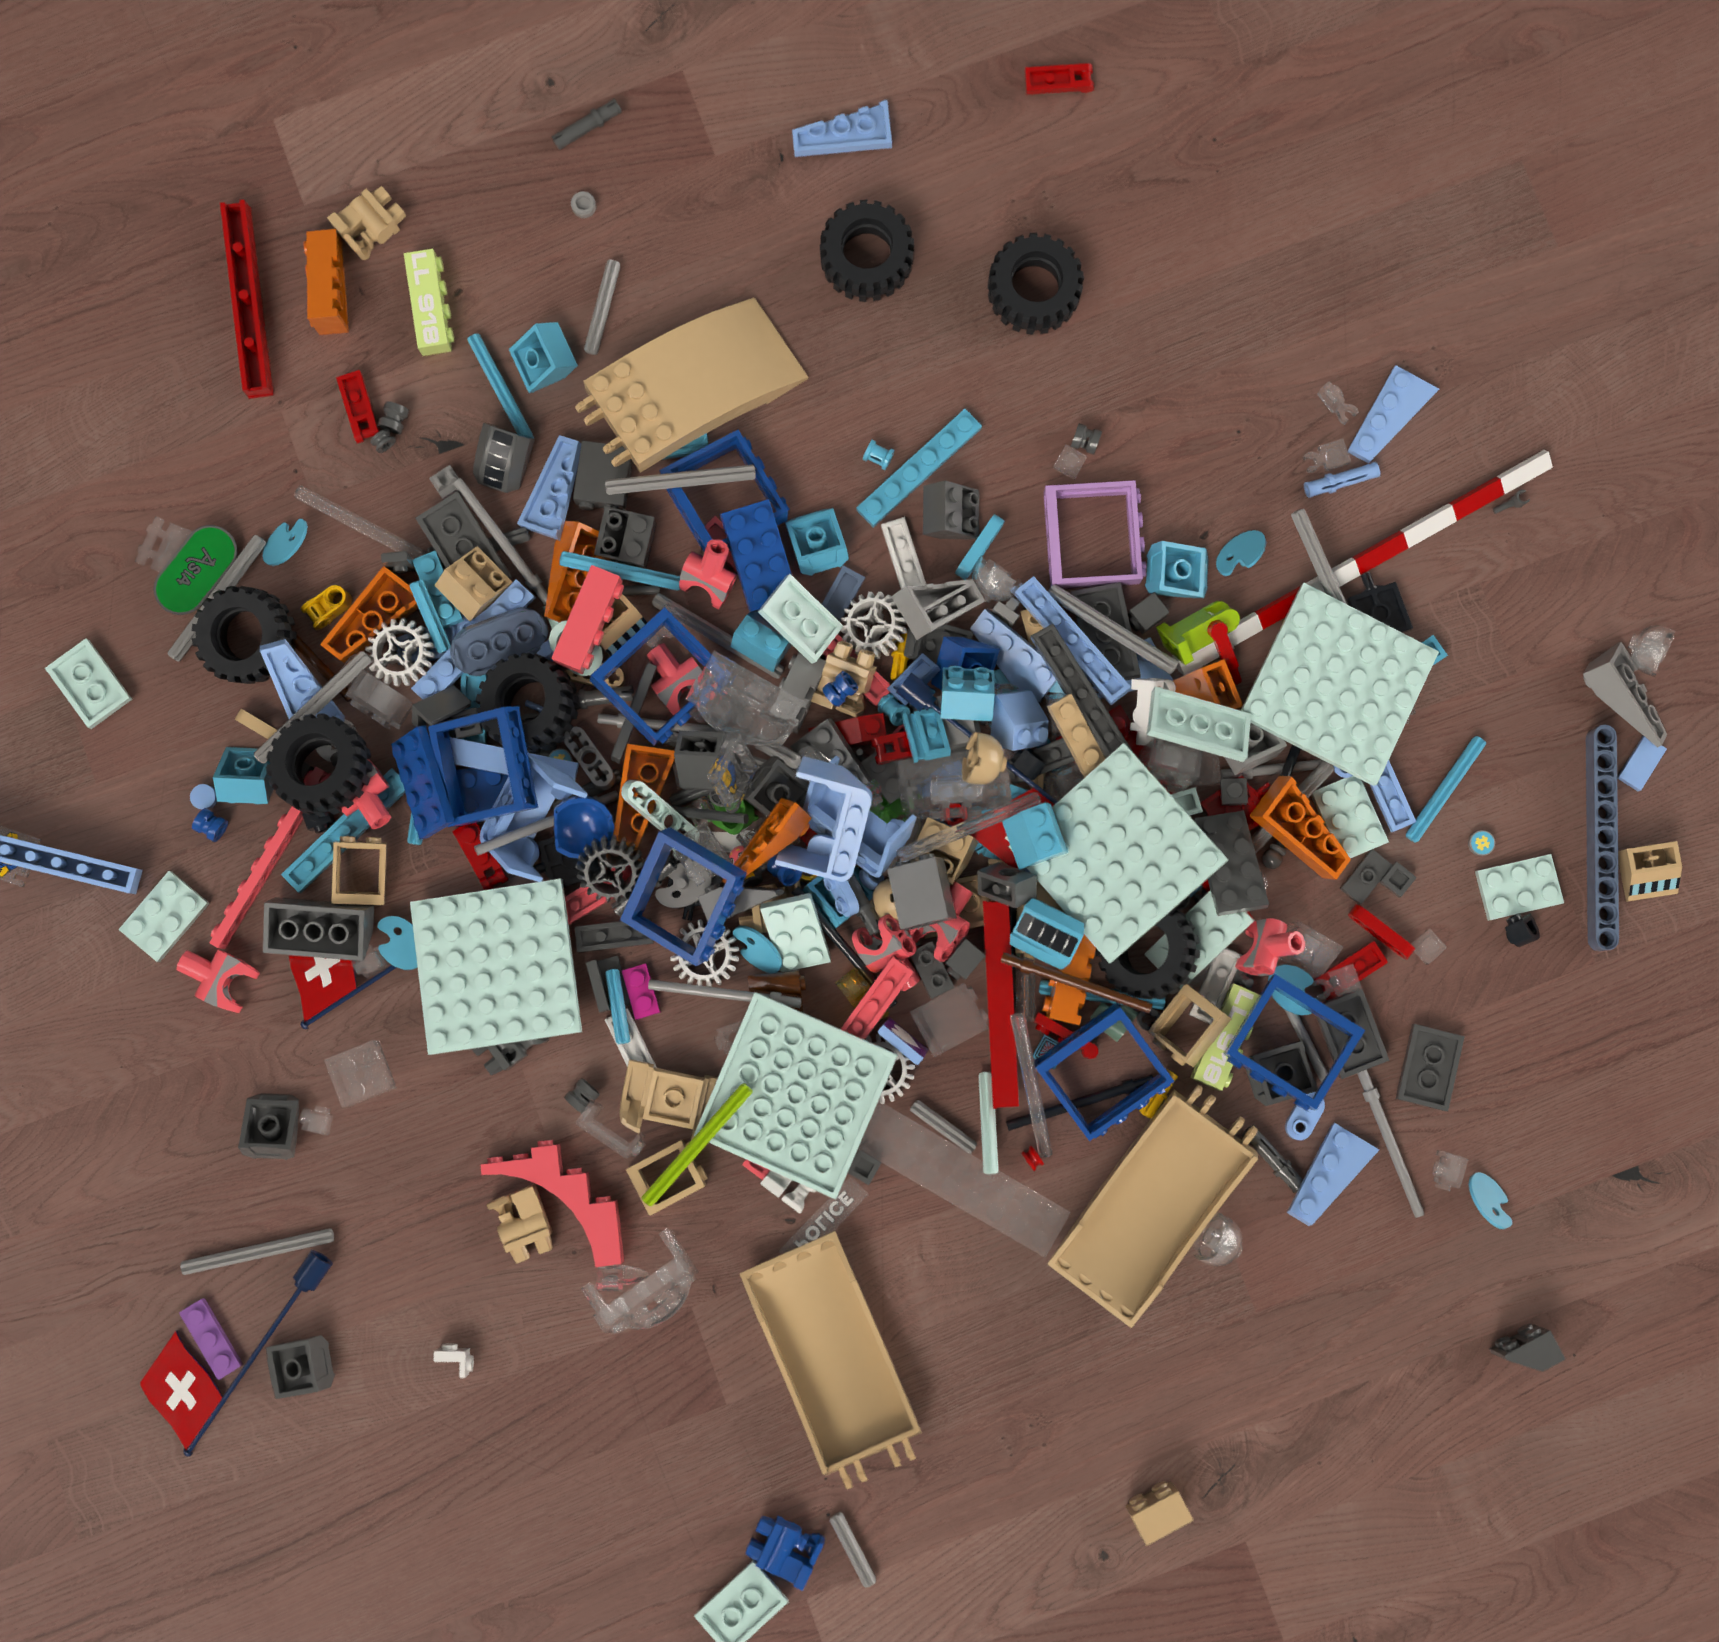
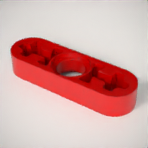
M1355 904L1348 913V916L1355 923L1401 958L1408 960L1414 952L1415 948L1413 945L1362 906Z

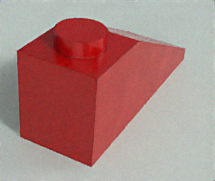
M883 713L835 722L851 748L872 745L871 739L886 735ZM815 727L808 728L809 732L813 730Z

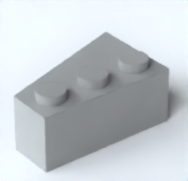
M973 579L950 581L935 585L931 583L913 587V585L906 586L891 596L916 640L985 602Z
M800 652L797 656H792L788 665L790 671L786 678H782L778 687L779 694L776 700L772 701L767 712L771 723L796 734L799 733L812 704L813 694L817 691L823 668L826 664L825 660L819 658L817 662L811 664Z

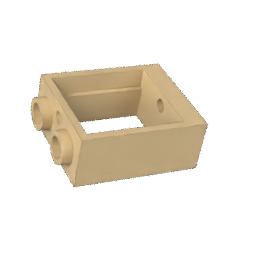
M340 836V840L333 842L331 904H385L387 842H381V837H366V841H355L354 836ZM341 848L380 849L378 892L340 891Z
M1187 984L1181 988L1149 1029L1148 1033L1155 1037L1152 1040L1155 1045L1163 1051L1168 1048L1173 1052L1171 1057L1182 1066L1187 1063L1194 1068L1231 1021V1018ZM1194 1002L1213 1017L1214 1021L1188 1054H1186L1165 1035L1188 1005Z
M682 1139L626 1169L640 1198L650 1188L641 1169L677 1149L681 1153L690 1142L685 1144ZM693 1160L687 1166L696 1184L659 1204L656 1202L651 1207L643 1202L649 1216L705 1187V1180L708 1177L702 1165L697 1167Z

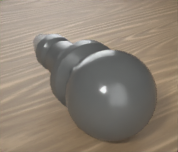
M1279 841L1276 844H1271L1270 849L1265 851L1262 856L1264 866L1269 869L1278 868L1282 863V856L1286 855L1285 846Z

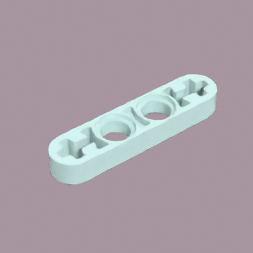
M628 780L623 784L621 790L623 799L660 831L667 829L664 820L667 815L671 814L673 823L670 827L676 831L679 829L686 831L688 838L697 842V829L645 783L637 780ZM633 787L636 788L635 791H636L640 796H643L642 798L633 796V795H634V793H633V791H632ZM651 800H654L656 802V809L650 814L647 810V805Z

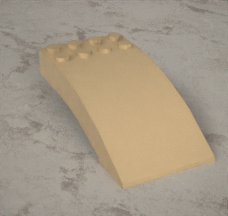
M754 297L713 311L679 326L628 353L587 378L583 382L589 396L579 402L575 408L578 413H581L596 405L598 409L587 415L583 421L588 426L605 418L617 438L607 443L603 447V451L605 454H609L623 446L625 451L615 456L611 463L614 467H617L632 459L641 473L709 431L765 403L772 402L806 381L808 376Z
M1197 1085L1187 1098L1176 1090L1171 1092L1099 1187L1047 1263L1130 1328L1134 1326L1157 1297L1204 1228L1258 1160L1257 1151L1248 1145L1258 1132V1129L1254 1126L1249 1128L1245 1136L1240 1139L1235 1134L1244 1125V1118L1238 1117L1228 1130L1206 1114L1216 1100V1097L1212 1094L1205 1099L1200 1108L1194 1105L1193 1102L1201 1095L1203 1090L1200 1085Z
M834 1231L739 1273L823 1475L827 1476L839 1470L846 1489L853 1487L852 1480L845 1467L854 1464L858 1478L863 1483L868 1479L861 1460L888 1449L896 1468L901 1464L894 1445L903 1442L905 1453L910 1461L916 1459L908 1439L921 1434L922 1431L836 1232Z

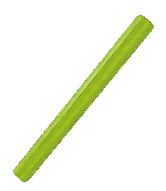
M742 1083L645 1192L641 1198L645 1204L651 1207L657 1202L748 1099L753 1091L747 1084Z

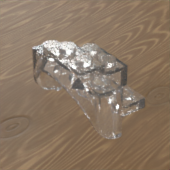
M716 651L712 652L701 675L697 676L685 698L695 704L703 719L718 732H724L731 739L741 743L770 746L773 749L781 747L785 743L797 723L794 720L804 703L799 698Z

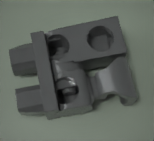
M549 1038L481 1047L472 1050L477 1056H480L487 1050L491 1052L494 1057L486 1062L484 1066L490 1075H495L503 1070L511 1069L528 1056L527 1049L533 1045L546 1043L549 1041Z

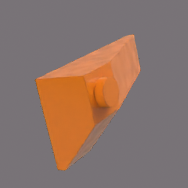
M565 521L561 540H556L554 545L544 616L558 623L568 620L588 574L587 571L561 566L559 563L561 553L567 551L599 558L594 556L599 531L581 522Z
M781 798L733 865L744 870L749 875L799 836H803L810 826L809 821L811 817L796 802Z

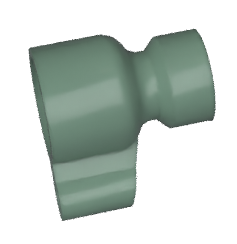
M1102 1002L1090 1018H1095L1109 1007ZM1124 1005L1121 1007L1131 1022L1139 1014L1129 1006ZM1119 1020L1106 1029L1104 1033L1117 1042L1127 1029Z

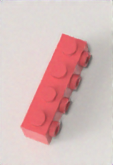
M591 565L551 659L554 663L580 674H583L585 669L591 667L594 655H592L595 645H600L604 636L602 628L605 622H610L614 609L611 607L615 599L619 600L624 589L620 576Z

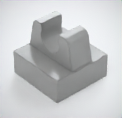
M450 465L429 478L443 500L458 491L453 483L459 478Z
M1013 597L1010 598L1006 605L998 601L992 613L1012 628L1019 618L1015 611L1020 602Z

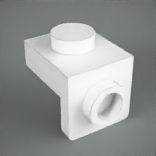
M446 1343L442 1344V1348L434 1351V1362H460V1378H466L469 1375V1371H473L474 1356L470 1355V1348H457L458 1344Z

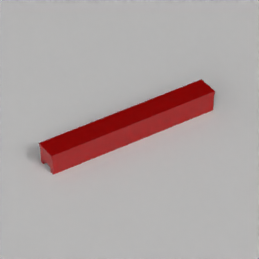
M242 199L239 200L240 203L226 204L221 202L220 209L242 391L249 399L274 396L252 213L251 207Z
M983 901L993 1109L998 1107H1019L1012 966L1000 962L1003 952L1012 955L1009 906L1000 902Z

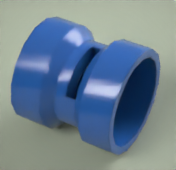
M841 671L835 677L834 682H829L823 687V693L826 698L837 707L846 701L847 696H852L858 691L855 680L845 671Z
M207 808L202 809L192 823L194 831L206 834L207 839L212 842H217L228 827L227 820L222 817H215L213 812Z
M777 853L768 861L767 870L774 877L778 878L783 885L792 886L799 881L802 871L776 865Z

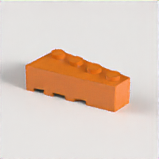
M337 229L308 231L307 241H304V251L307 256V265L305 266L307 276V319L311 327H314L319 335L349 333L342 237Z
M383 566L320 645L344 664L348 663L360 651H364L366 647L372 644L368 641V638L373 637L375 639L377 637L373 631L378 629L381 632L383 630L381 626L383 622L390 627L391 619H395L399 624L401 618L406 619L419 609L409 587L410 585Z
M627 744L613 833L617 837L616 841L621 842V839L625 837L627 839L626 845L628 846L634 842V850H638L649 824V821L623 799L621 794L623 784L628 780L641 781L660 796L675 761L674 750ZM633 787V789H632V791H633V793H634L633 796L642 798L643 796H640V795L635 791L636 788ZM651 800L647 805V810L650 814L654 812L656 807L654 800Z
M1278 776L1249 817L1324 879L1337 880L1350 862V857L1333 833H1330L1323 824L1324 821L1321 816L1313 810L1306 795L1298 789L1292 776Z
M1084 935L1070 964L1062 970L1058 968L1056 970L1089 981L1092 970L1090 961L1095 956L1096 947ZM1049 979L1048 986H1052L1050 997L1045 996L1042 1011H1046L1045 1016L1080 1025L1082 1016H1078V1011L1082 1009L1085 1003L1086 992Z

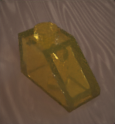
M853 968L835 982L854 1009L870 989L869 984L856 968ZM887 1010L878 1023L890 1014Z

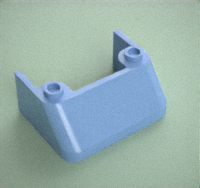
M528 755L538 808L486 820L480 831L481 843L544 819L555 798L563 801L572 794L586 798L588 794L572 777ZM509 776L492 809L514 804ZM537 832L489 851L507 873L537 882L542 881L543 877L533 867L540 853L537 843L533 840Z
M803 756L796 777L825 784L831 790L842 793L832 836L824 834L813 836L809 841L807 849L789 844L778 853L775 864L835 881H847L852 877L872 802V793L868 787L845 767Z
M835 756L829 763L838 765L840 758ZM810 781L803 810L811 817L809 828L817 834L832 836L842 793L831 790L825 784ZM869 810L856 864L870 875L880 877L910 838L917 817L912 814L906 822L891 819L886 823Z

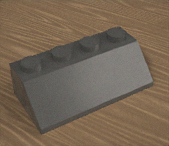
M272 898L264 902L263 953L364 961L374 929V905L331 904L329 901Z

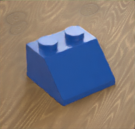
M944 636L936 663L941 670L932 678L931 684L942 690L943 667L960 666L965 669L984 667L994 670L1000 648L964 637Z

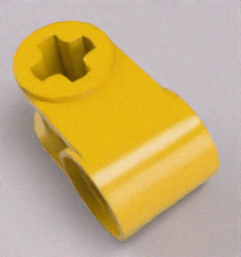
M332 585L303 604L301 610L310 617L314 623V629L320 630L351 607L352 597L342 587ZM342 593V600L338 604H334V596Z

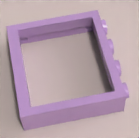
M1136 481L1045 486L1043 494L1050 588L1052 585H1057L1062 589L1097 587L1121 582V585L1140 584L1143 576H1146V562L1141 560V552L1145 550L1144 537H1140L1139 528L1143 526L1142 513H1138L1137 503L1141 502V494L1139 488L1136 489ZM1126 495L1131 575L1062 579L1057 499Z

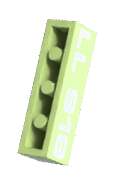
M434 249L404 253L418 349L422 356L451 352L454 334L452 327L448 328L447 319H451L449 305L444 302V295H447L445 280H441L440 272H444L441 256L437 257Z
M1234 983L1230 985L1220 1010L1228 1015L1231 1021L1195 1065L1190 1076L1191 1079L1220 1091L1224 1087L1227 1088L1233 1077V1074L1230 1073L1233 1065L1227 1061L1229 1057L1225 1056L1224 1052L1258 999L1259 994ZM1253 1026L1244 1040L1247 1041L1249 1039L1253 1030ZM1239 1047L1237 1051L1243 1054V1050Z

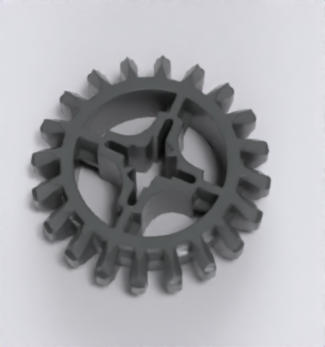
M615 834L612 835L609 841L603 835L601 843L594 838L591 843L592 846L586 844L583 849L584 852L579 854L578 859L580 861L576 864V869L580 870L577 872V878L582 879L581 888L589 887L587 890L588 896L594 892L597 893V901L602 896L606 897L607 904L611 901V897H614L617 903L621 901V895L627 900L630 898V892L633 891L645 864V859L640 858L642 855L641 850L634 851V842L627 846V839L623 837L621 842L616 841L617 837ZM610 853L618 854L620 856H613ZM598 857L601 866L597 868L596 872L592 873L590 864ZM630 865L632 874L624 881L622 871L625 870L626 866Z

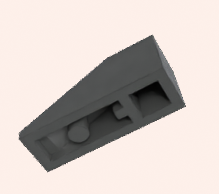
M718 883L705 888L706 894L698 897L708 921L724 886L720 887ZM743 886V891L734 901L735 909L733 913L726 919L778 897L785 892L783 888Z

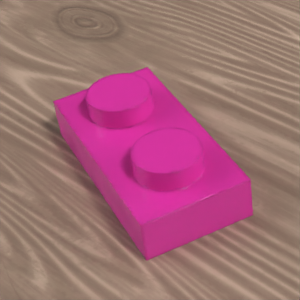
M647 964L622 970L635 1020L661 1013L655 990L648 989L651 976Z

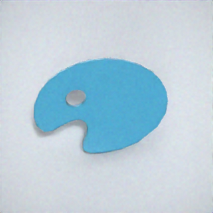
M298 519L290 531L289 524L282 523L272 533L264 547V562L270 566H276L293 556L305 539L308 527L307 522L304 519Z
M1252 530L1241 533L1230 540L1217 557L1216 567L1219 573L1224 576L1231 575L1239 562L1241 566L1252 567L1265 551L1267 542L1264 534L1260 531ZM1234 556L1232 560L1227 561L1229 557Z
M388 916L381 919L377 927L390 937L389 943L379 945L378 950L387 962L403 970L418 968L413 924L397 916ZM396 927L402 930L401 935L395 934L394 929Z
M738 926L734 929L733 936L747 945V948H742L740 953L750 964L767 973H777L781 969L782 959L779 952L763 934L747 926Z
M1284 964L1276 966L1274 974L1305 992L1304 990L1307 986L1314 983L1313 978L1297 966ZM1275 990L1272 997L1286 1011L1297 1015L1311 1014L1310 1011Z
M1480 1172L1473 1174L1469 1179V1190L1479 1212L1490 1224L1499 1229L1510 1227L1512 1219L1500 1206V1204L1508 1202V1198L1503 1190L1486 1174Z

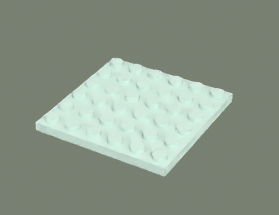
M1303 583L1296 594L1241 711L1250 713V723L1375 786L1380 780L1439 651Z
M1123 743L1052 807L1068 853L1027 867V869L1032 874L1037 875L1038 882L1066 914L1084 923V935L1109 963H1112L1229 860L1127 745Z
M563 879L410 902L428 1055L582 1032Z
M755 992L693 1136L697 1135L742 1083H745L752 1089V1094L709 1143L833 1199H837L898 1054Z

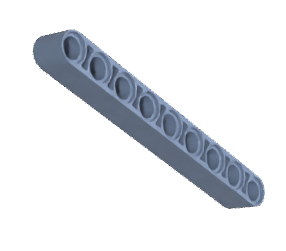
M1600 725L1590 730L1586 735L1587 932L1589 946L1599 952L1612 950L1619 942L1617 735L1614 728L1610 725ZM1598 732L1605 736V743H1601L1597 739ZM1598 757L1604 759L1606 764L1604 769L1598 765ZM1599 782L1605 785L1606 791L1604 794L1598 790ZM1599 807L1606 811L1605 819L1598 815ZM1599 832H1602L1606 836L1605 844H1602L1599 841ZM1600 857L1606 861L1605 870L1599 866L1598 861ZM1601 882L1604 883L1607 888V892L1605 895L1601 894L1599 891V884ZM1600 908L1605 909L1607 912L1605 921L1599 916ZM1601 933L1607 937V944L1605 946L1599 941Z

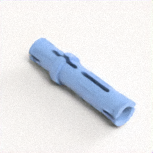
M1372 462L1371 464L1334 475L1328 473L1324 475V478L1305 482L1304 491L1308 498L1326 492L1330 494L1335 493L1339 488L1380 477V468L1377 462Z

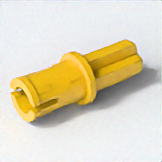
M907 633L900 634L904 642L900 643L897 641L895 645L898 647V650L891 652L893 663L890 678L894 681L907 667L909 658L904 656Z
M1166 1069L1175 1082L1178 1076L1172 1071ZM1174 1082L1165 1089L1166 1092L1162 1094L1157 1093L1149 1099L1150 1102L1139 1110L1140 1113L1147 1118H1153L1162 1101L1168 1098L1166 1095Z

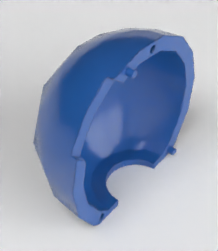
M574 796L566 798L554 808L555 848L563 855L578 859L579 854L584 852L583 849L586 844L592 846L591 843L594 838L600 843L603 835L607 837L608 841L611 840L614 832L612 815L606 806L595 798Z

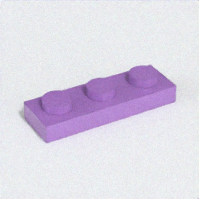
M205 1298L179 1312L218 1380L243 1365Z

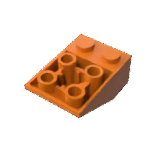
M1225 659L1173 680L1176 686L1175 692L1236 710H1240L1243 707Z

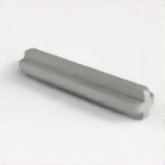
M758 734L752 741L756 749L771 757L778 758L791 768L797 769L802 761L800 754L764 735Z
M916 1100L911 1106L910 1111L968 1154H971L977 1147V1142L921 1101Z
M835 1513L830 1517V1522L865 1588L870 1587L876 1583V1577L843 1513Z

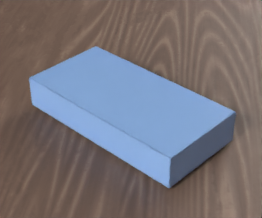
M1642 736L1618 774L1617 779L1634 790L1641 791L1667 748L1663 746L1656 747L1645 736Z

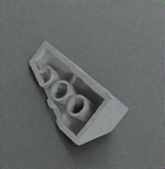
M1619 642L1588 664L1583 673L1584 682L1589 688H1592L1602 701L1656 747H1660L1667 733L1655 707L1647 703V695L1645 693L1647 689L1645 685L1638 684L1633 673L1638 669L1623 643Z

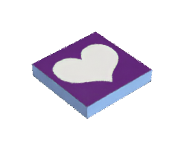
M890 1017L878 1031L879 1035L916 1065L922 1061L929 1051L928 1048Z

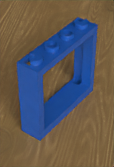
M739 430L659 470L660 474L694 471L736 449L745 465H754L756 472L754 480L766 500H770L777 526L788 521V510L790 509L786 504V499L783 496L779 497L776 492L777 486L771 476H766L763 471L765 467L761 458L754 456L751 451V442L746 437H743ZM681 487L666 489L701 549L705 552L707 543L713 539ZM727 538L721 540V541H724V542L727 544V547L729 548V551H730V547H729Z
M664 607L591 674L590 682L655 746L659 741L664 744L673 735L671 730L677 724L682 727L692 717L689 713L695 707L700 710L710 700L707 696L713 690L718 693L728 683L725 679L729 672ZM665 626L714 678L655 733L605 680Z
M501 707L428 726L429 738L455 821L448 827L463 826L538 808L519 707ZM497 718L514 804L465 815L449 731Z
M671 827L658 832L620 920L691 964L698 966L708 962L710 956L715 953V948L713 947L716 940L720 939L725 931V926L723 925L726 918L730 917L735 909L734 901L744 889L743 881L747 872ZM672 848L727 880L696 948L642 916Z
M1274 974L1225 1050L1224 1055L1229 1057L1227 1061L1234 1067L1240 1069L1243 1066L1251 1071L1249 1076L1256 1081L1263 1083L1265 1080L1273 1085L1271 1090L1284 1098L1286 1095L1294 1098V1104L1305 1111H1308L1309 1108L1317 1110L1365 1030ZM1275 990L1350 1036L1313 1098L1237 1051Z
M1117 1002L1033 1061L1039 1074L1089 1141L1093 1138L1096 1139L1100 1135H1105L1108 1131L1107 1128L1114 1123L1120 1124L1125 1121L1131 1111L1136 1108L1141 1109L1150 1102L1149 1099L1157 1093L1162 1094L1166 1092L1165 1089L1174 1082L1169 1072ZM1121 1020L1159 1074L1088 1124L1049 1070Z

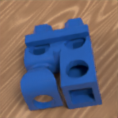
M762 1515L756 1531L767 1536L764 1543L751 1538L745 1554L757 1561L756 1567L762 1570L765 1569L769 1573L793 1583L794 1587L803 1591L812 1573L813 1565H815L824 1546L825 1537L820 1533H805L803 1535L801 1534L802 1528L793 1522L784 1520V1518L778 1515L776 1519ZM796 1547L801 1551L805 1548L810 1559L792 1551L793 1548Z

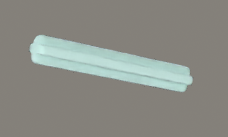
M981 1072L978 1076L983 1172L985 1174L998 1173L996 1112L993 1109L992 1077L991 1072Z

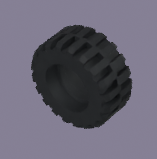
M860 200L859 205H854V202L846 204V210L843 211L839 208L834 212V219L829 218L825 223V230H822L820 237L821 267L825 271V278L828 283L833 282V289L838 293H841L843 290L845 291V297L853 299L854 296H857L860 302H866V298L873 297V301L881 300V295L885 294L886 297L894 294L895 287L900 289L904 285V280L909 277L911 266L913 265L914 238H912L910 225H905L904 216L901 213L895 215V208L887 205L886 208L882 207V202L876 200L874 204H867V200ZM872 234L882 238L889 245L890 256L883 264L877 267L860 268L854 266L845 258L844 246L855 236Z
M1030 233L1029 238H1024V235L1015 237L1014 243L1008 241L1004 244L1003 251H998L995 255L988 278L989 303H993L992 310L995 315L1000 314L1001 322L1006 326L1011 323L1013 325L1012 330L1020 332V329L1027 330L1026 334L1034 335L1035 330H1040V334H1046L1051 327L1053 330L1060 328L1062 322H1067L1072 317L1073 311H1076L1083 289L1084 273L1080 271L1082 264L1079 258L1074 259L1075 251L1071 247L1066 249L1063 240L1059 238L1057 241L1051 240L1052 235L1045 233L1044 237H1037V233ZM1026 267H1041L1055 277L1058 282V291L1055 296L1046 301L1033 302L1026 300L1013 288L1012 279L1014 274Z
M246 586L226 587L225 591L218 590L214 592V599L206 598L202 603L204 609L197 610L195 617L198 618L197 624H192V631L196 632V638H192V644L198 647L199 651L195 653L198 660L205 661L203 667L208 672H214L215 677L228 680V682L255 684V682L269 680L270 673L261 655L260 646L286 639L295 651V646H292V639H297V632L292 631L291 626L295 625L293 617L287 616L290 610L285 604L279 603L280 599L278 597L268 594L267 591ZM248 611L253 613L260 622L262 640L258 650L247 659H240L232 653L228 646L227 630L231 621L238 614Z
M522 653L521 657L517 654H512L508 656V661L499 660L494 670L490 668L487 671L486 675L488 677L486 681H481L479 685L482 691L481 694L476 696V703L480 704V707L476 709L477 714L501 707H511L512 699L519 689L527 684L539 682L545 690L544 707L533 721L522 725L527 752L537 754L541 752V748L546 751L554 747L552 743L555 741L560 744L565 739L563 734L566 731L570 733L574 727L571 725L572 719L576 720L578 716V711L574 709L575 706L579 705V697L573 694L576 693L577 689L575 684L570 681L571 677L561 667L538 654ZM498 719L481 722L480 724L483 729L489 732L488 735L493 740L502 744Z
M319 713L317 717L313 714L304 715V720L302 721L296 718L290 722L291 726L289 728L284 726L279 731L281 733L278 739L274 738L271 743L273 750L268 751L266 758L270 761V765L266 766V773L271 777L269 778V783L282 800L305 814L311 816L316 814L319 817L327 816L328 811L334 815L342 812L341 807H351L354 804L352 800L356 796L360 798L363 795L362 787L369 784L370 777L367 776V772L372 771V763L367 759L371 758L370 750L366 747L364 739L348 724L337 717H329L327 714ZM334 745L337 749L338 760L333 773L319 784L304 785L301 770L306 757L313 750L321 746Z
M1174 908L1154 925L1164 931L1169 948L1165 962L1153 973L1144 974L1136 971L1130 964L1128 949L1115 961L1109 963L1096 948V956L1101 957V962L1098 965L1101 971L1106 972V980L1114 984L1115 988L1120 992L1142 999L1166 998L1169 993L1175 994L1180 991L1179 986L1182 984L1187 985L1191 980L1188 977L1190 972L1195 973L1197 965H1194L1195 958H1200V950L1196 949V944L1200 943L1198 935L1193 933L1195 927L1192 922L1186 920V915Z

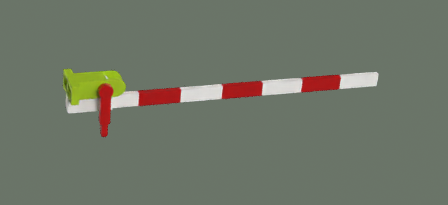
M1543 450L1335 566L1332 568L1339 587L1553 468L1549 452ZM1318 576L1306 583L1325 593ZM1300 587L1241 620L1236 610L1230 608L1223 601H1216L1172 626L1164 622L1156 628L1164 648L1173 654V659L1178 662L1177 669L1183 675L1189 674L1220 657L1221 660L1225 659L1234 684L1238 685L1242 682V679L1237 669L1239 664L1233 651L1234 646L1285 618Z

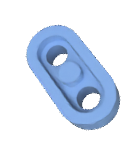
M824 878L825 887L828 891H831L838 912L846 917L857 914L859 912V904L848 880L840 882Z
M1315 1092L1309 1093L1307 1095L1313 1098ZM1324 1099L1317 1110L1309 1109L1305 1111L1296 1105L1294 1106L1285 1123V1131L1290 1138L1304 1140L1311 1135L1325 1109ZM1299 1122L1304 1126L1302 1132L1296 1130V1124Z

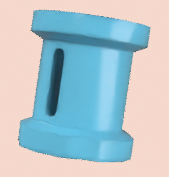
M871 440L863 460H870L880 465L883 470H886L895 450H887L877 445L876 441Z
M892 694L883 696L878 703V711L883 713V715H887L890 722L895 726L904 724L902 720L903 713L910 714V709L900 704L898 699Z

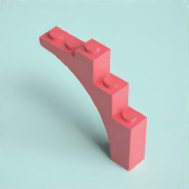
M553 1140L538 1141V1147L531 1148L532 1158H529L528 1153L513 1155V1160L503 1161V1156L487 1158L488 1163L480 1164L481 1175H507L523 1178L542 1186L556 1195L572 1210L583 1226L592 1247L595 1267L618 1265L624 1262L618 1200H611V1196L596 1197V1202L592 1203L589 1172H582V1168L567 1169V1174L563 1175L560 1144L553 1145Z

